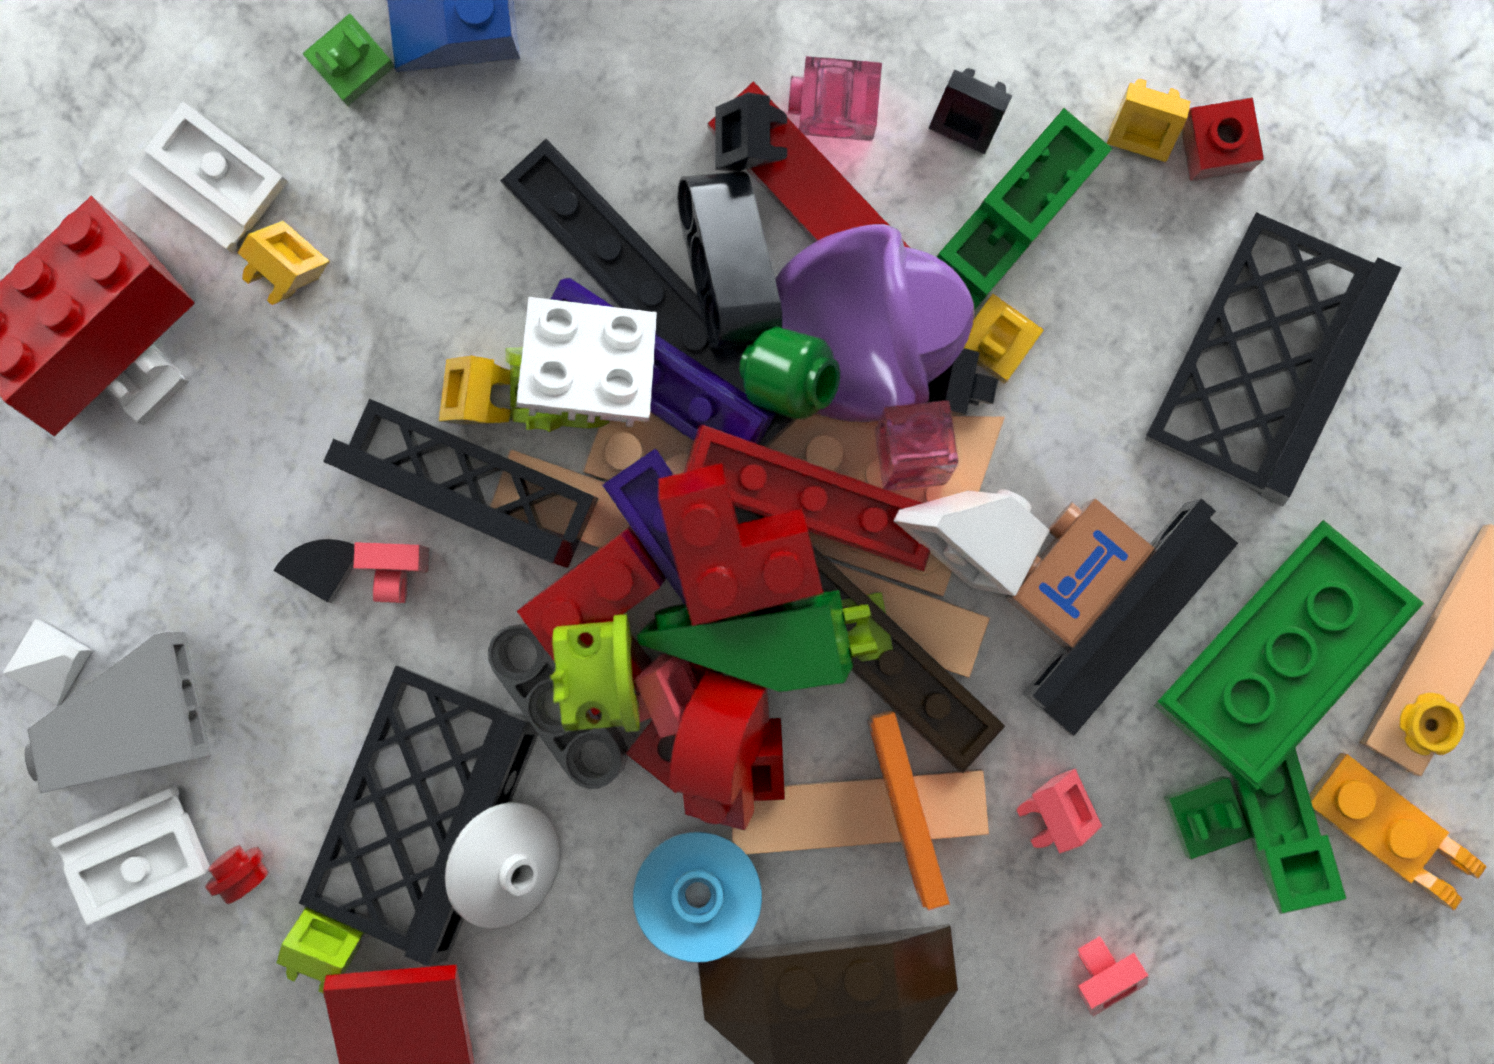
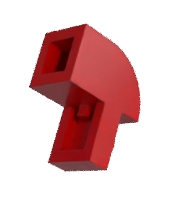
M706 671L681 718L671 757L670 790L683 793L685 815L699 818L709 824H722L746 830L755 812L751 768L770 733L768 689L766 687Z

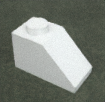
M999 489L996 494L968 490L901 509L894 519L895 523L917 542L929 548L932 555L971 588L1016 596L1050 531L1030 513L1032 506L1025 498L1005 489Z

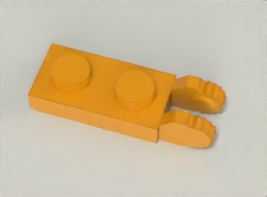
M1340 753L1309 794L1314 812L1400 879L1408 883H1415L1449 909L1455 911L1463 899L1458 895L1454 887L1423 869L1435 851H1438L1451 861V864L1459 871L1475 878H1479L1487 868L1471 852L1447 837L1450 832L1348 754Z

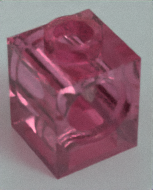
M806 56L804 77L791 76L788 114L800 115L799 130L806 136L873 141L877 127L882 63Z
M949 401L884 407L874 430L883 489L891 491L946 485L959 464Z

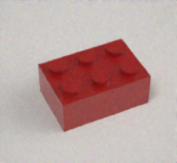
M92 195L74 212L66 216L48 237L30 254L21 259L13 267L12 271L0 281V397L10 407L54 437L195 304L193 299L144 242Z

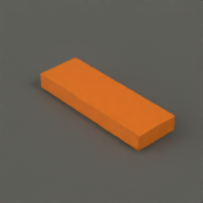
M888 710L870 715L869 720H867L918 900L922 907H926L927 910L949 905L950 902L895 712Z

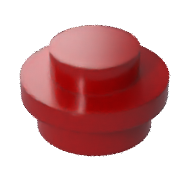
M240 845L231 848L216 859L208 868L213 877L206 884V890L211 896L219 894L226 904L239 900L259 885L268 875L269 871L261 862L264 858L263 852L259 847H253L247 851H244Z

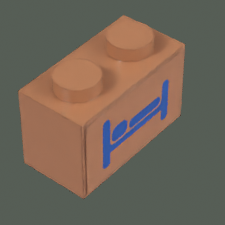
M1096 498L1085 502L1080 508L1071 502L1048 528L1050 530L1049 533L1055 538L1040 556H1036L1016 596L1006 595L1004 598L1061 647H1073L1155 549Z

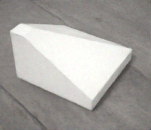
M35 619L3 674L50 702L61 705L93 650L44 621Z

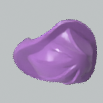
M865 225L826 236L794 256L775 278L782 308V328L825 340L833 351L834 359L839 363L841 373L838 391L829 406L820 409L816 413L836 420L849 422L884 421L908 416L920 410L929 399L928 383L940 376L956 360L966 345L973 326L974 304L966 284L959 275L935 256L914 248L904 247L900 231L889 225Z

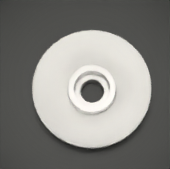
M519 802L495 805L472 819L457 837L446 865L445 886L449 901L455 911L471 924L482 928L505 927L520 921L530 914L545 898L557 874L560 861V843L553 823L540 810Z

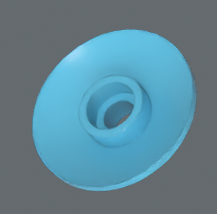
M708 832L682 833L659 844L642 863L636 876L633 890L634 911L644 935L663 953L687 962L713 961L735 951L752 933L757 924L762 904L760 879L750 858L732 841ZM695 882L705 884L711 893L709 900L702 905H694L689 902L686 897V889L689 885Z

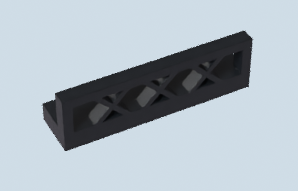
M370 398L350 443L346 444L333 438L323 461L353 476L564 568L569 567L599 499ZM381 418L399 425L408 449L384 460L367 452ZM414 432L432 440L418 445ZM448 446L455 449L463 474L438 484L431 481L422 456ZM469 456L485 462L487 465L474 470ZM412 460L416 474L399 467V465ZM503 470L511 474L520 499L495 509L486 505L478 480ZM525 480L544 489L529 494ZM468 485L472 498L454 490ZM556 495L578 503L563 538L542 529L534 504ZM524 509L529 523L509 514Z
M1202 498L1184 503L1150 543L1155 548L1085 633L1073 647H1061L1022 693L1069 735L1074 736L1237 546L1238 542L1210 519L1216 510Z

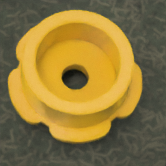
M1428 692L1418 695L1415 703L1405 705L1399 718V727L1406 734L1404 739L1406 745L1413 752L1424 756L1429 755L1431 752H1434L1436 755H1445L1451 752L1458 745L1464 734L1465 723L1461 710L1456 704L1446 701L1445 697L1438 693ZM1432 718L1436 722V728L1429 731L1426 728V721Z

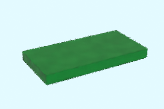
M1322 520L1164 693L1154 707L1252 793H1255L1422 607L1424 602L1325 520Z

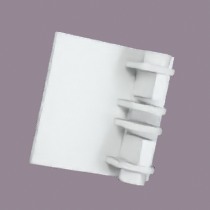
M529 297L517 408L529 409L530 416H535L536 412L556 415L568 412V420H575L576 413L587 414V422L594 423L596 415L601 416L600 420L626 422V427H633L634 421H649L657 312Z

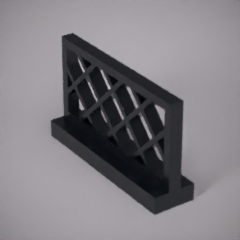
M1256 212L1145 439L1261 492V497L1284 506L1307 464L1402 267L1379 257L1373 263ZM1260 233L1284 243L1293 265L1260 276L1251 254ZM1299 250L1314 257L1303 261ZM1330 263L1354 273L1344 294L1319 302L1307 271ZM1245 266L1250 280L1235 285ZM1297 274L1309 306L1275 317L1264 286ZM1255 290L1266 321L1232 332L1224 311L1228 298ZM1338 306L1328 326L1323 311ZM1313 315L1322 341L1317 350L1291 359L1280 326ZM1218 321L1223 336L1208 341ZM1270 330L1282 362L1248 373L1236 342ZM1227 345L1239 377L1204 388L1196 366L1200 355ZM1310 363L1302 382H1300L1295 367ZM1285 371L1295 396L1289 407L1264 415L1252 382ZM1191 377L1196 392L1180 397ZM1242 386L1254 419L1220 430L1209 397ZM1200 401L1211 434L1186 441L1164 431L1174 409ZM1283 419L1273 439L1267 424ZM1258 427L1267 453L1257 473L1232 462L1224 441L1225 438ZM1215 442L1220 456L1201 447Z
M395 665L299 904L406 951L405 957L425 966L447 961L464 920L452 907L446 891L445 871L450 851L461 831L472 819L488 808L512 801L538 736V733L528 719L522 714L512 713L412 670ZM408 684L426 692L435 717L406 730L398 706ZM441 699L456 704L459 707L446 712ZM471 711L491 719L492 723L483 745L463 754L450 721ZM392 725L395 735L385 739ZM439 726L452 759L422 771L410 738ZM399 744L411 777L382 789L374 765L381 751ZM477 758L470 774L466 762ZM456 768L464 789L458 806L439 814L426 780ZM368 785L371 795L361 799L365 787ZM415 785L427 819L398 831L386 798ZM374 803L387 837L359 849L350 824L357 810ZM453 818L446 833L442 822ZM431 827L440 852L434 866L415 874L402 839ZM343 844L346 855L337 858ZM390 845L403 879L374 891L362 857ZM350 862L363 897L342 905L322 896L331 871ZM429 877L422 894L418 882ZM405 887L415 909V914L407 933L387 925L378 901L379 898ZM366 905L370 917L354 909Z

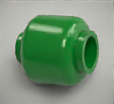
M773 327L765 331L753 344H750L741 357L739 368L746 396L753 405L766 411L802 420L829 406L838 391L841 373L839 363L834 359L833 351L825 340L780 327Z

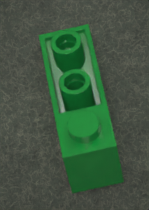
M839 590L824 592L820 595L692 626L687 604L669 606L654 612L655 619H652L637 634L639 645L777 692L845 683L854 666Z

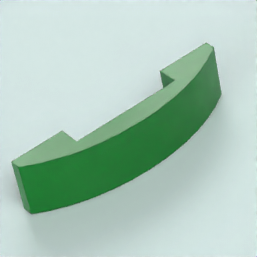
M1296 748L1255 793H1252L1232 775L1255 854L1279 914L1346 900L1328 834L1321 836Z

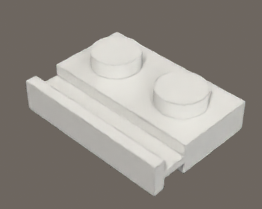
M183 101L144 149L146 154L136 167L131 166L126 172L135 181L232 254L238 246L236 244L244 233L254 227L288 183L283 176Z
M177 786L167 788L50 839L53 847H57L64 863L61 867L86 926L209 872L208 868L210 865L188 812L185 813L178 798L180 793Z

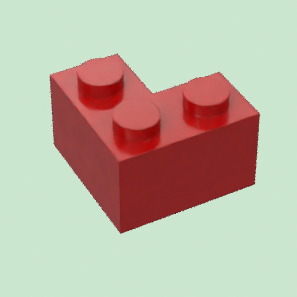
M723 463L658 479L659 504L692 626L823 594L802 508L738 524Z
M629 526L528 600L516 612L555 662L553 630L556 627L612 622L614 615L625 614L659 589L666 580V577ZM581 633L580 638L583 643L587 645L593 644L594 639L590 633ZM631 634V671L633 687H636L634 678L646 669L652 661ZM590 708L594 716L601 712L597 708Z

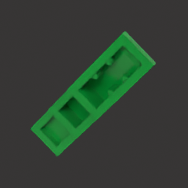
M1065 108L1062 109L986 196L979 208L936 257L951 267L966 284L972 297L974 311L1113 149Z

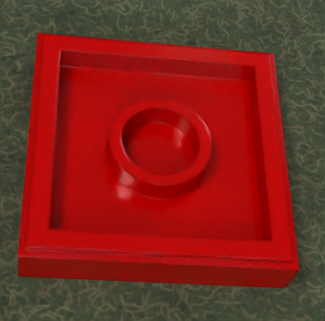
M457 964L326 975L323 994L339 1064H474Z

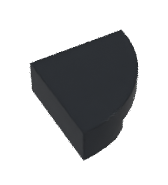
M335 539L311 541L290 551L280 560L273 571L327 603H332L353 569L354 544Z

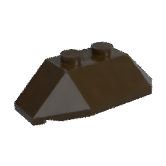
M950 924L741 948L713 961L698 962L704 1020L754 1064H907L958 991Z

